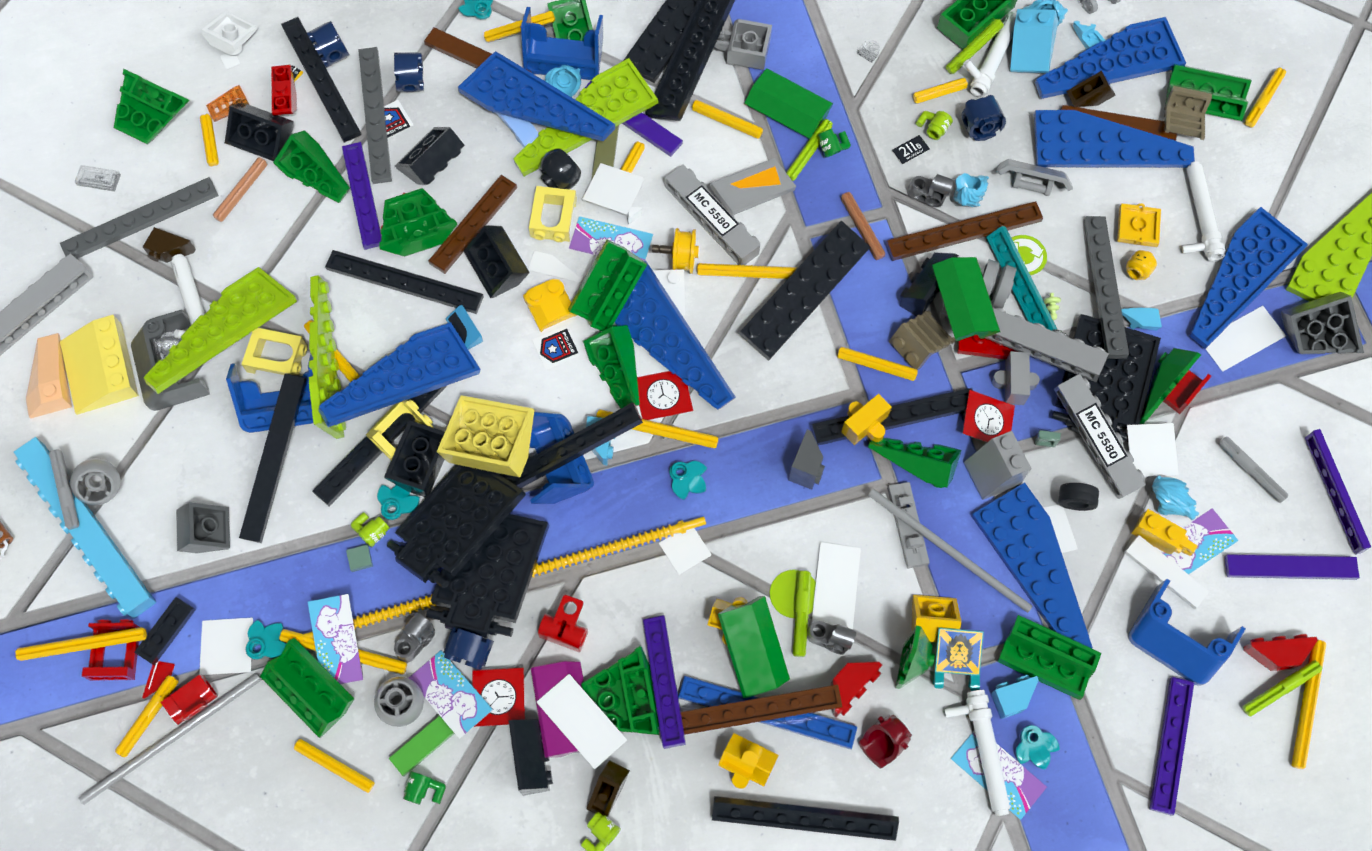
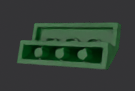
M1174 64L1168 82L1166 102L1173 86L1211 93L1212 99L1205 114L1242 121L1248 105L1246 97L1252 80Z
M768 68L765 69L754 83L744 103L808 138L812 137L820 122L826 119L833 105L832 102Z
M607 239L569 306V312L587 319L591 327L600 331L612 327L645 270L647 263L625 247Z
M952 257L932 265L956 341L976 334L982 339L1001 332L976 257Z
M758 596L745 605H731L718 613L743 698L777 689L790 680L765 596Z
M1018 615L1003 644L997 662L1024 675H1029L1031 678L1037 676L1039 682L1081 700L1089 678L1096 671L1102 653Z
M295 638L287 642L280 656L267 662L260 675L262 680L319 738L347 713L354 701L351 694Z

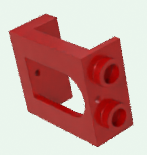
M122 619L119 623H111L110 620H97V623L88 624V627L93 629V635L140 628L133 623V620ZM139 641L127 643L124 667H103L105 647L91 649L89 667H83L82 677L90 681L135 680L138 655L134 652L139 646Z

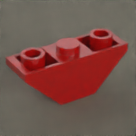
M291 65L271 66L272 115L294 113L297 110V94Z
M1307 634L1293 636L1294 639L1278 636L1272 638V641L1256 638L1250 640V643L1244 646L1243 649L1244 652L1270 671L1291 670L1302 665L1318 640L1317 637H1308Z
M880 662L847 663L834 677L831 686L838 684L842 702L841 708L832 709L834 717L837 718L840 713L844 716L852 708L850 702L855 697L859 700L867 691L864 686L869 681L874 683L882 674L879 671L882 667Z

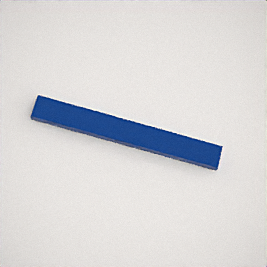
M684 676L678 696L681 700L705 707L758 699L755 696L743 698L741 692ZM813 713L759 722L850 750L853 747L857 726Z

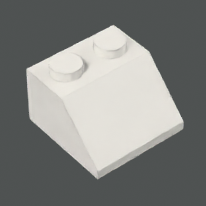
M684 269L653 270L682 316L685 317Z

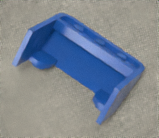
M526 7L521 24L523 66L525 69L533 74L546 75L553 68L569 65L575 69H580L581 79L592 80L599 74L603 46V15H599L596 30L587 31L584 41L547 37V31L544 26L531 23V7Z
M311 353L309 361L313 360V356L311 355ZM309 362V371L302 375L307 381L294 426L313 423L309 390V377L313 376V372L309 368ZM235 363L230 364L226 381L241 429L248 433L269 430L280 391L261 393L257 383L249 380L240 382Z
M534 412L529 448H535L538 454L573 435L574 431L569 420L562 414ZM582 455L548 473L546 477L549 483L542 486L541 492L533 497L530 502L531 504H555L592 488L594 480L584 456Z
M1165 579L1155 588L1128 634L1129 641L1132 645L1184 679L1194 682V685H1204L1211 680L1231 656L1246 628L1241 626L1230 633L1226 640L1217 638L1212 640L1207 648L1168 624L1172 615V609L1168 603L1160 599L1170 583L1169 579Z

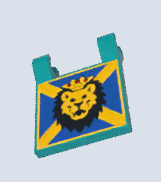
M938 627L933 685L936 689L944 687V673L970 675L968 681L970 690L976 691L980 689L984 631Z

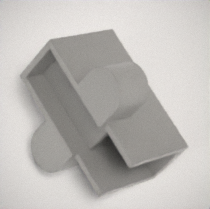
M1011 351L1005 361V371H997L992 378V385L995 388L1005 389L1006 403L1024 405L1030 396V391L1034 390L1040 381L1036 373L1030 372L1029 353Z

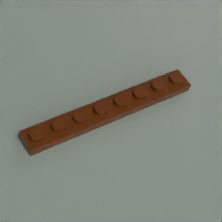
M1035 201L887 240L886 246L892 261L986 237L1001 226L1006 227L1007 230H1012L1042 222L1043 216Z
M837 684L681 712L684 734L687 735L841 708L842 702Z

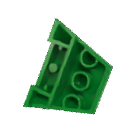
M123 68L124 81L123 86H120L121 98L120 103L117 104L113 128L145 144H149L188 103L189 99L164 89Z
M423 188L386 199L384 202L383 228L381 229L382 237L381 242H379L380 250L404 257L442 245L457 226V222L451 219L447 212L441 209Z
M642 646L634 649L635 651L628 656L622 657L611 667L602 670L582 683V689L619 731L659 735L660 727L651 669Z

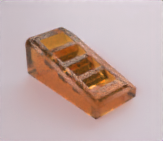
M240 85L206 106L213 121L216 122L228 116L231 105L241 102L249 105ZM217 107L219 109L218 113H216L214 110Z

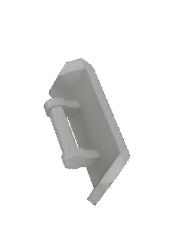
M1007 159L997 166V171L1000 175L1009 170L1017 172L1013 188L1019 187L1050 196L1053 183L1057 181L1064 183L1068 191L1073 189L1069 177L1063 171ZM1022 173L1049 179L1047 186L1020 180Z

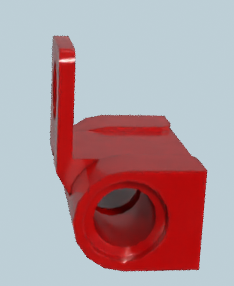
M564 595L555 617L548 614L544 615L538 630L539 638L581 652L588 635L587 628L576 625L584 605L583 601ZM573 602L577 606L575 613H565V604Z
M199 674L160 703L174 722L179 725L205 709L208 703L218 696L205 676Z

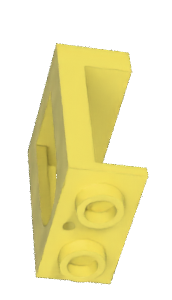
M536 186L529 223L530 237L537 240L550 239L556 242H570L573 209L577 203L576 190ZM544 204L563 206L561 219L557 226L546 227L542 224L541 216Z
M257 328L252 331L241 365L248 373L255 374L256 370L281 375L289 374L296 376L300 374L301 360L307 353V345L302 336ZM266 340L287 344L293 349L291 358L284 362L260 357Z
M404 400L396 403L366 436L392 460L396 448L381 434L400 415L410 413L415 418V422L434 427L431 425L433 422L425 414L421 415L417 411L419 407L412 400Z

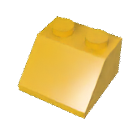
M913 595L912 631L916 625L921 626L929 641L937 642L938 627L960 629L961 617L957 598Z

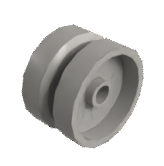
M989 259L982 275L989 297L990 294H993L991 299L992 307L1003 309L1013 287L1016 268L1006 265L1003 267L1000 276H998L999 262Z

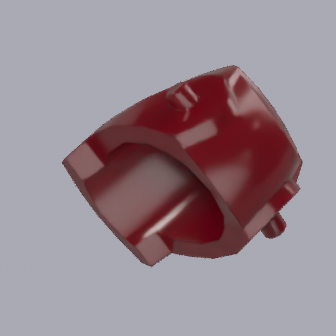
M888 715L885 718L880 716L878 718L879 722L871 726L859 741V746L863 752L880 769L895 760L904 749L906 750L912 737L906 725L895 715Z

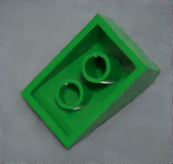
M558 0L547 3L548 11H552L555 16L552 26L556 38L584 41L585 33L593 30L586 0Z

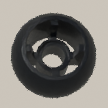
M562 149L550 150L541 158L539 170L542 175L540 178L548 187L570 190L579 182L581 177L580 168Z

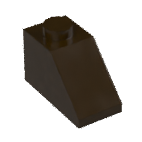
M1102 70L1067 90L1074 107L1098 106L1116 96Z
M155 227L143 245L148 258L156 262L160 260L165 263L171 262L172 257L177 254L187 256L193 254L196 250L190 240Z
M609 760L598 778L586 809L595 814L600 812L603 816L608 817L623 789L630 770Z

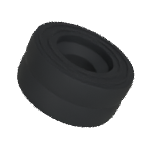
M1085 483L1062 484L1059 488L1058 503L1061 507L1071 510H1094L1098 507L1099 489Z

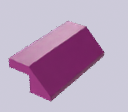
M564 661L531 668L545 758L563 757L572 753H580L538 705L537 701L568 674L582 688L584 679L581 662Z

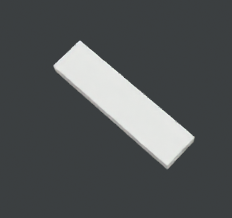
M1140 535L1124 552L1160 582L1169 579L1170 583L1167 587L1194 609L1200 605L1210 592Z

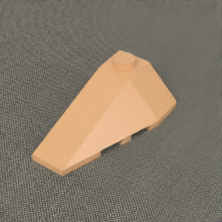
M59 333L37 339L26 395L30 419L72 407Z

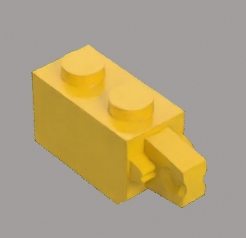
M1147 509L1140 516L1131 532L1136 537L1140 535L1152 546L1167 554H1172L1173 552L1179 554L1182 552L1191 556L1198 546L1188 540L1187 530L1150 509Z

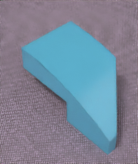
M1074 21V30L1086 49L1101 41H1106L1095 30V24L1086 26L1080 24V21Z
M1121 309L1122 316L1130 322L1132 329L1139 327L1140 329L1157 331L1162 328L1158 309Z

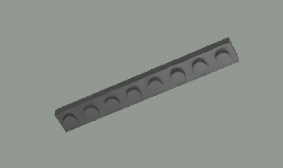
M377 47L358 49L371 181L373 184L392 182L379 51Z
M210 177L60 242L65 257L71 253L78 259L219 195Z
M1086 216L1084 224L1105 352L1109 353L1107 359H1127L1129 351L1106 216Z

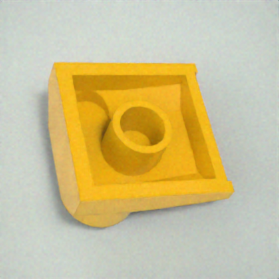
M560 279L548 280L529 289L523 295V299L540 332L566 319L577 316L568 310L571 301Z

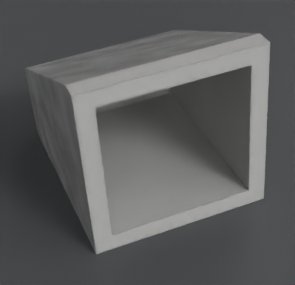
M1012 431L992 438L964 462L982 500L1021 485L1032 469Z

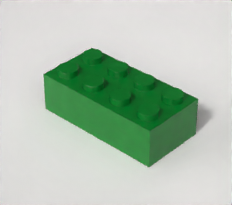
M957 0L941 13L937 28L964 50L994 20H1001L1015 8L1017 0Z

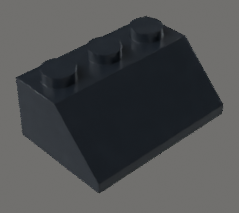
M243 102L231 105L229 107L224 143L274 161L292 134L294 121L278 115H272L268 111Z
M434 127L395 167L416 184L428 185L435 179L434 176L438 172L443 171L448 166V162L451 159L456 158L461 153V149L465 145L451 127Z
M485 225L463 251L490 298H495L519 286L530 273L502 226Z
M934 252L930 259L927 257L921 266L922 271L920 273L916 272L911 279L912 285L910 288L905 287L902 291L900 307L915 316H921L940 291L932 265L952 257H958L959 255L955 253Z
M409 420L384 478L410 493L426 498L431 493L445 460L437 453L445 432Z
M509 720L518 791L523 796L550 791L549 785L553 784L551 770L547 771L546 762L550 761V758H545L539 720Z

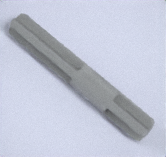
M1226 436L1219 442V446L1277 502L1281 503L1289 496L1229 437Z
M56 449L49 452L65 527L72 530L79 527V521L63 452Z

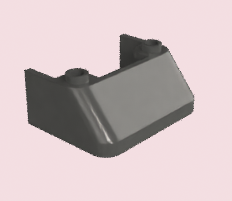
M182 309L147 320L131 342L143 401L153 411L210 395L209 390L199 378L179 384L177 381L159 394L146 384L143 378L158 362L153 339L174 333L175 330L187 329L191 326L189 318Z

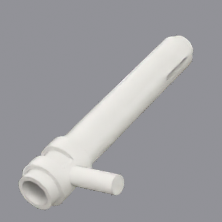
M1010 12L1006 15L1003 22L1004 26L998 32L980 69H977L969 59L963 63L974 77L970 85V91L973 95L983 97L988 93L990 85L995 79V72L1013 37L1017 12Z
M1197 161L1191 162V165L1187 168V174L1202 232V243L1182 246V253L1204 251L1209 261H1218L1225 256L1226 250L1224 244H1222L1223 237L1218 230L1203 166Z
M177 254L172 257L171 265L190 324L192 325L205 312L188 260L184 255ZM175 330L174 337L181 338L185 330Z
M984 690L971 691L967 693V705L945 709L946 718L969 714L970 721H973L992 812H995V816L1008 815L1010 805L991 723L992 712L987 704L989 703L988 695H985Z

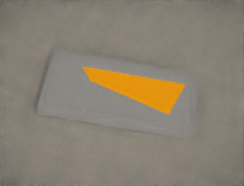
M773 158L711 183L710 188L728 213L733 216L795 191L796 185L777 160Z

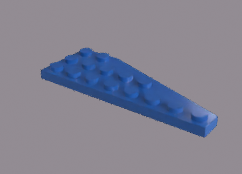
M1162 17L1130 24L1123 31L1113 34L1106 41H1101L1080 53L1075 59L1068 60L1063 66L1037 78L1035 85L1040 98L1044 99L1066 94L1067 90L1101 70L1111 84L1170 71L1173 69L1174 64L1185 66L1186 61L1167 18Z
M496 51L458 86L459 93L488 111L599 141H604L615 130L613 122Z
M1035 110L1034 112L1037 166L1062 168H1188L1191 162H1195L1194 146L1076 110Z
M1260 207L1233 234L1190 333V337L1206 349L1308 244Z
M647 263L645 270L615 323L617 326L628 325L631 337L637 345L645 348L653 358L670 372L679 376L686 385H690L703 399L719 410L736 397Z
M450 322L411 336L409 341L399 345L393 353L383 357L363 372L361 377L357 380L354 379L341 392L335 393L319 405L318 411L326 425L331 427L478 375L481 369Z
M1024 482L973 513L971 517L1049 628L1087 647L1093 648L1050 516Z

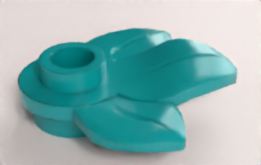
M464 0L465 5L458 7L459 11L465 16L487 19L492 13L491 5L493 0Z
M692 461L687 464L676 462L670 467L669 473L673 480L672 489L677 497L685 500L689 492L698 494L706 491L705 481L701 477L707 470L704 464L698 461ZM682 470L684 474L679 476L676 472Z
M382 485L377 493V499L382 505L381 513L387 520H395L401 514L411 513L420 501L419 497L410 496V492L397 485L392 489ZM390 508H396L394 513H389Z
M256 620L248 629L249 642L246 645V654L254 660L262 659L265 656L269 658L280 656L286 646L279 639L283 625L276 623L264 628L263 624ZM260 645L261 650L254 652L255 647Z
M1028 725L1021 731V742L1016 747V757L1020 764L1031 760L1035 766L1044 770L1050 763V752H1056L1060 749L1059 743L1051 733L1042 732L1039 727ZM1032 733L1035 734V740L1033 741L1030 740Z

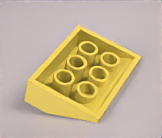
M114 315L93 320L60 341L76 415L139 396L123 326Z
M461 395L437 453L448 463L521 477L528 459L535 410L533 408Z

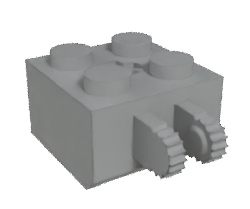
M737 19L734 22L732 32L721 31L718 37L720 40L716 42L715 48L727 52L728 64L764 70L771 41L772 25Z

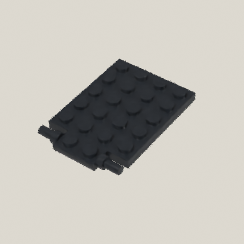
M1081 314L1073 339H1080L1086 345L1104 349L1100 319ZM1124 327L1129 351L1127 359H1107L1097 382L1087 380L1091 388L1089 390L1092 395L1097 396L1101 402V410L1110 417L1112 421L1111 427L1114 432H1118L1122 440L1129 443L1128 434L1122 432V429H1118L1117 426L1127 429V425H1140L1161 338ZM1064 370L1061 384L1077 375ZM1057 396L1055 406L1065 409ZM1053 411L1051 419L1064 422L1065 425L1071 427L1070 431L1079 433L1069 414Z
M456 464L395 532L407 545H398L393 540H390L387 543V547L394 552L396 562L421 581L426 583L429 580L431 583H437L445 589L448 587L449 581L442 577L437 569L441 567L455 577L525 497L526 493L496 472Z
M509 514L455 577L442 569L441 576L449 581V585L444 589L436 584L430 601L434 605L447 607L450 610H443L441 612L428 609L426 617L440 620V623L445 624L446 629L451 630L455 627L456 631L461 629L484 638H488L489 634L512 637L514 629L501 626L499 622H494V619L516 623L549 529V523Z

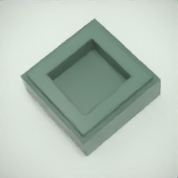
M1039 430L1035 436L1034 444L1056 447L1060 441L1061 433Z
M368 545L346 550L351 572L373 567Z

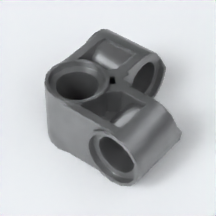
M939 174L933 180L923 176H916L912 179L907 193L913 200L938 208L943 205L946 197H948L954 180Z
M417 612L402 629L404 634L396 641L394 652L400 661L412 662L435 635L430 621ZM403 647H411L408 654H400Z
M815 621L807 630V639L809 642L826 648L833 653L844 655L848 649H851L857 631L840 624L830 625L823 621ZM813 628L821 629L823 636H815Z

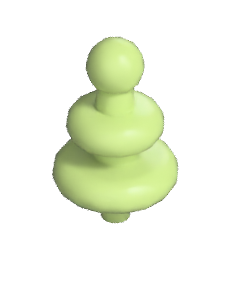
M1050 293V297L1045 298L1044 303L1049 304L1047 309L1051 312L1052 319L1056 320V311L1060 308L1056 304L1061 302V298L1054 297V293Z

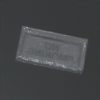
M81 165L75 183L77 186L115 192L121 174L119 171Z

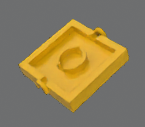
M1121 203L1119 207L1117 242L1158 247L1160 242L1161 209L1145 207L1142 203L1137 205Z

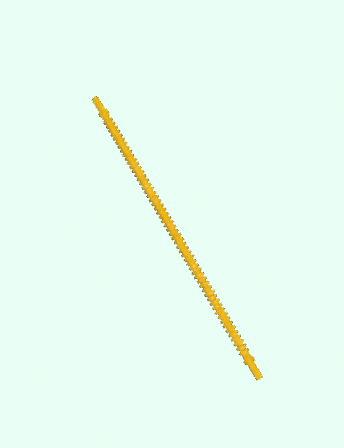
M704 516L686 522L682 520L673 526L668 524L667 528L662 526V529L656 528V531L651 529L649 533L644 531L643 535L638 533V536L632 535V538L627 536L625 540L620 538L619 542L614 540V543L608 542V545L603 543L601 547L596 545L595 549L590 547L588 551L584 549V552L578 551L577 554L572 552L571 556L566 554L564 558L560 556V559L554 558L553 561L548 559L547 563H544V561L540 565L536 563L532 577L534 578L536 574L541 576L542 572L547 574V571L553 572V569L558 571L560 567L565 569L566 565L571 567V564L577 565V562L583 563L584 560L589 562L590 558L595 560L597 556L599 558L602 555L608 556V553L613 555L614 551L619 553L621 549L625 551L627 547L632 549V546L638 547V544L643 546L644 542L649 544L651 540L656 542V539L662 540V537L667 539L668 535L673 537L676 533L684 534L686 530L706 525ZM433 593L431 597L427 595L424 599L419 597L418 601L413 599L411 603L406 601V604L400 603V606L395 604L393 608L388 606L387 610L382 608L380 612L375 610L373 614L369 612V615L363 614L362 617L357 615L356 619H353L354 630H356V627L361 629L362 625L368 627L369 623L374 625L376 621L380 623L383 619L384 621H387V618L393 619V616L399 618L400 614L405 616L406 612L411 614L413 610L418 612L420 608L424 610V607L430 608L431 605H434L430 601ZM313 631L303 634L305 637L314 638Z

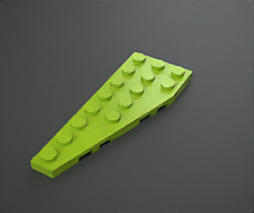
M630 58L596 75L591 80L592 83L587 88H583L579 92L580 95L575 99L613 122L615 127L658 104V98ZM547 127L545 130L542 129L538 133L539 136L532 143H528L513 159L523 177L539 169L541 158L548 151L560 148L564 152L569 153L589 142L592 138Z
M1372 193L1300 258L1285 290L1309 302L1337 292H1343L1351 295L1353 298L1372 257Z
M257 267L221 292L222 296L219 300L213 301L209 305L210 309L208 312L200 315L181 336L182 340L169 349L170 353L166 358L159 360L143 377L146 384L159 394L296 303L295 296L260 267Z
M317 275L310 277V297L314 304V307H310V315L313 316L314 322L310 323L309 350L313 356V360L309 361V368L313 372V376L309 377L313 424L334 438L339 439L345 437L346 423L342 422L328 427L318 411L319 405L341 390V383L337 378L339 365L334 354L336 343L332 338L334 325L332 320H330L332 307L327 297L329 286L326 281Z

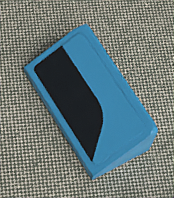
M463 305L458 306L445 318L447 323H452L468 350L483 342L480 332Z

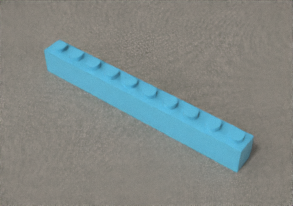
M34 437L15 450L14 454L18 458L15 462L23 471L26 470L29 475L26 478L33 486L37 485L39 488L37 493L44 502H49L51 506L48 509L55 518H60L62 521L59 524L67 534L70 533L72 535V544L78 550L82 549L84 561L89 566L93 565L96 569L93 573L101 583L105 582L107 585L105 590L112 599H117L119 611L124 616L128 614L135 619L156 604L155 599L89 506L79 501L73 492L79 527L72 530L65 527L49 450L45 444Z

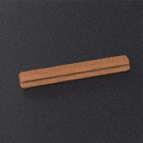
M258 157L216 209L213 213L216 220L224 221L266 168L267 163L264 159Z
M850 192L842 194L841 200L863 239L871 247L870 251L876 260L885 257V251Z

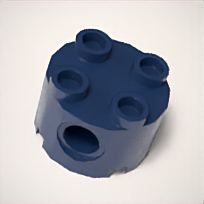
M331 21L307 32L312 43L316 42L314 47L319 56L324 55L321 59L326 68L349 56Z
M394 52V73L397 80L395 81L396 92L424 91L422 53Z
M993 95L976 100L971 99L965 103V109L961 114L962 121L971 138L974 137L975 141L991 139L996 136V131L1000 130L1001 132L1004 129L1006 118Z
M453 627L443 651L445 653L444 658L461 663V660L464 659L466 660L465 665L481 670L482 666L485 667L494 641L461 629L456 631L455 627Z

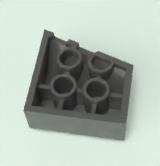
M1337 292L1281 311L1285 331L1299 354L1364 353L1351 295Z

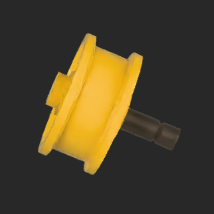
M676 228L672 246L652 245V253L672 254L673 270L684 269L693 274L694 259L698 258L699 246H695L696 229H693L692 232H684Z

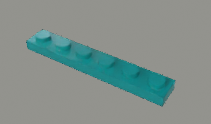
M1001 226L986 238L1001 268L1003 269L1006 265L1016 268L1012 290L1028 322L1033 324L1039 323L1048 330L1056 331L1057 327L1007 228Z

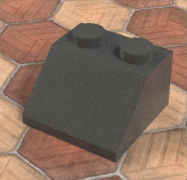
M808 429L792 464L788 481L812 490L814 484L819 485L825 466L822 465L823 455L812 432Z
M188 502L176 510L177 551L204 553L230 549L229 507Z

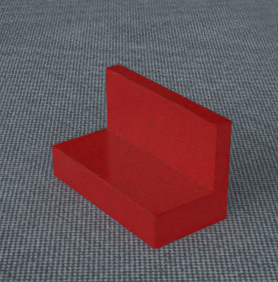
M1188 370L1163 402L1181 414L1211 378V375L1207 374L1202 380Z

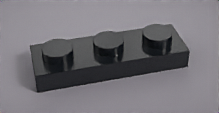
M175 597L147 634V638L141 642L134 653L155 666L196 610Z

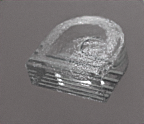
M867 40L857 49V54L872 63L878 57L880 47L877 42Z

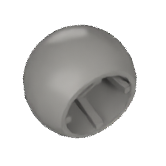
M88 459L81 462L73 470L70 477L71 491L79 501L85 504H105L115 497L120 488L119 473L106 460ZM97 475L102 480L100 482H93L90 477ZM84 478L87 489H85L81 484ZM104 488V491L92 492V491H99V490H101V489Z
M395 677L385 681L378 688L374 698V708L377 716L384 723L395 727L407 726L414 722L421 714L424 705L421 688L413 680L405 677ZM403 689L411 690L412 695L407 696ZM402 695V701L398 705H393L392 699L394 696ZM411 702L410 708L406 712L402 713V711H404ZM390 707L395 711V715L388 714L386 708Z

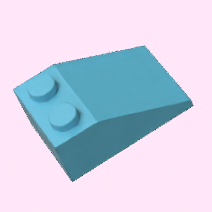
M1017 9L1013 34L1011 72L1049 73L1058 27L1056 10Z

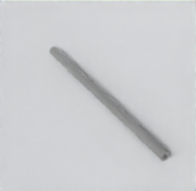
M872 489L868 496L1028 613L1033 607L1031 604L875 489Z
M256 673L79 797L81 803L85 805L262 681L261 677Z

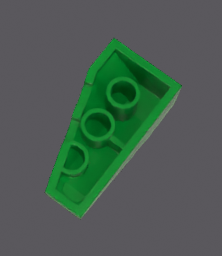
M305 130L291 134L273 162L287 177L303 182V185L318 190L320 194L337 203L343 200L350 189L319 143Z
M628 325L610 327L584 340L583 343L589 361L601 373L599 375L602 381H606L610 387V393L620 409L632 402L636 406L640 405L634 343Z
M1173 348L1169 354L1165 352L1157 361L1160 365L1155 371L1148 391L1140 424H1144L1198 360L1201 356L1200 353Z
M883 438L880 442L871 441L868 447L937 488H947L961 455V450L934 444L933 448L923 447L921 442L906 445L901 440Z
M916 625L903 644L895 687L897 689L904 687L924 674L929 667L933 666L935 654L932 653L933 646L921 626Z

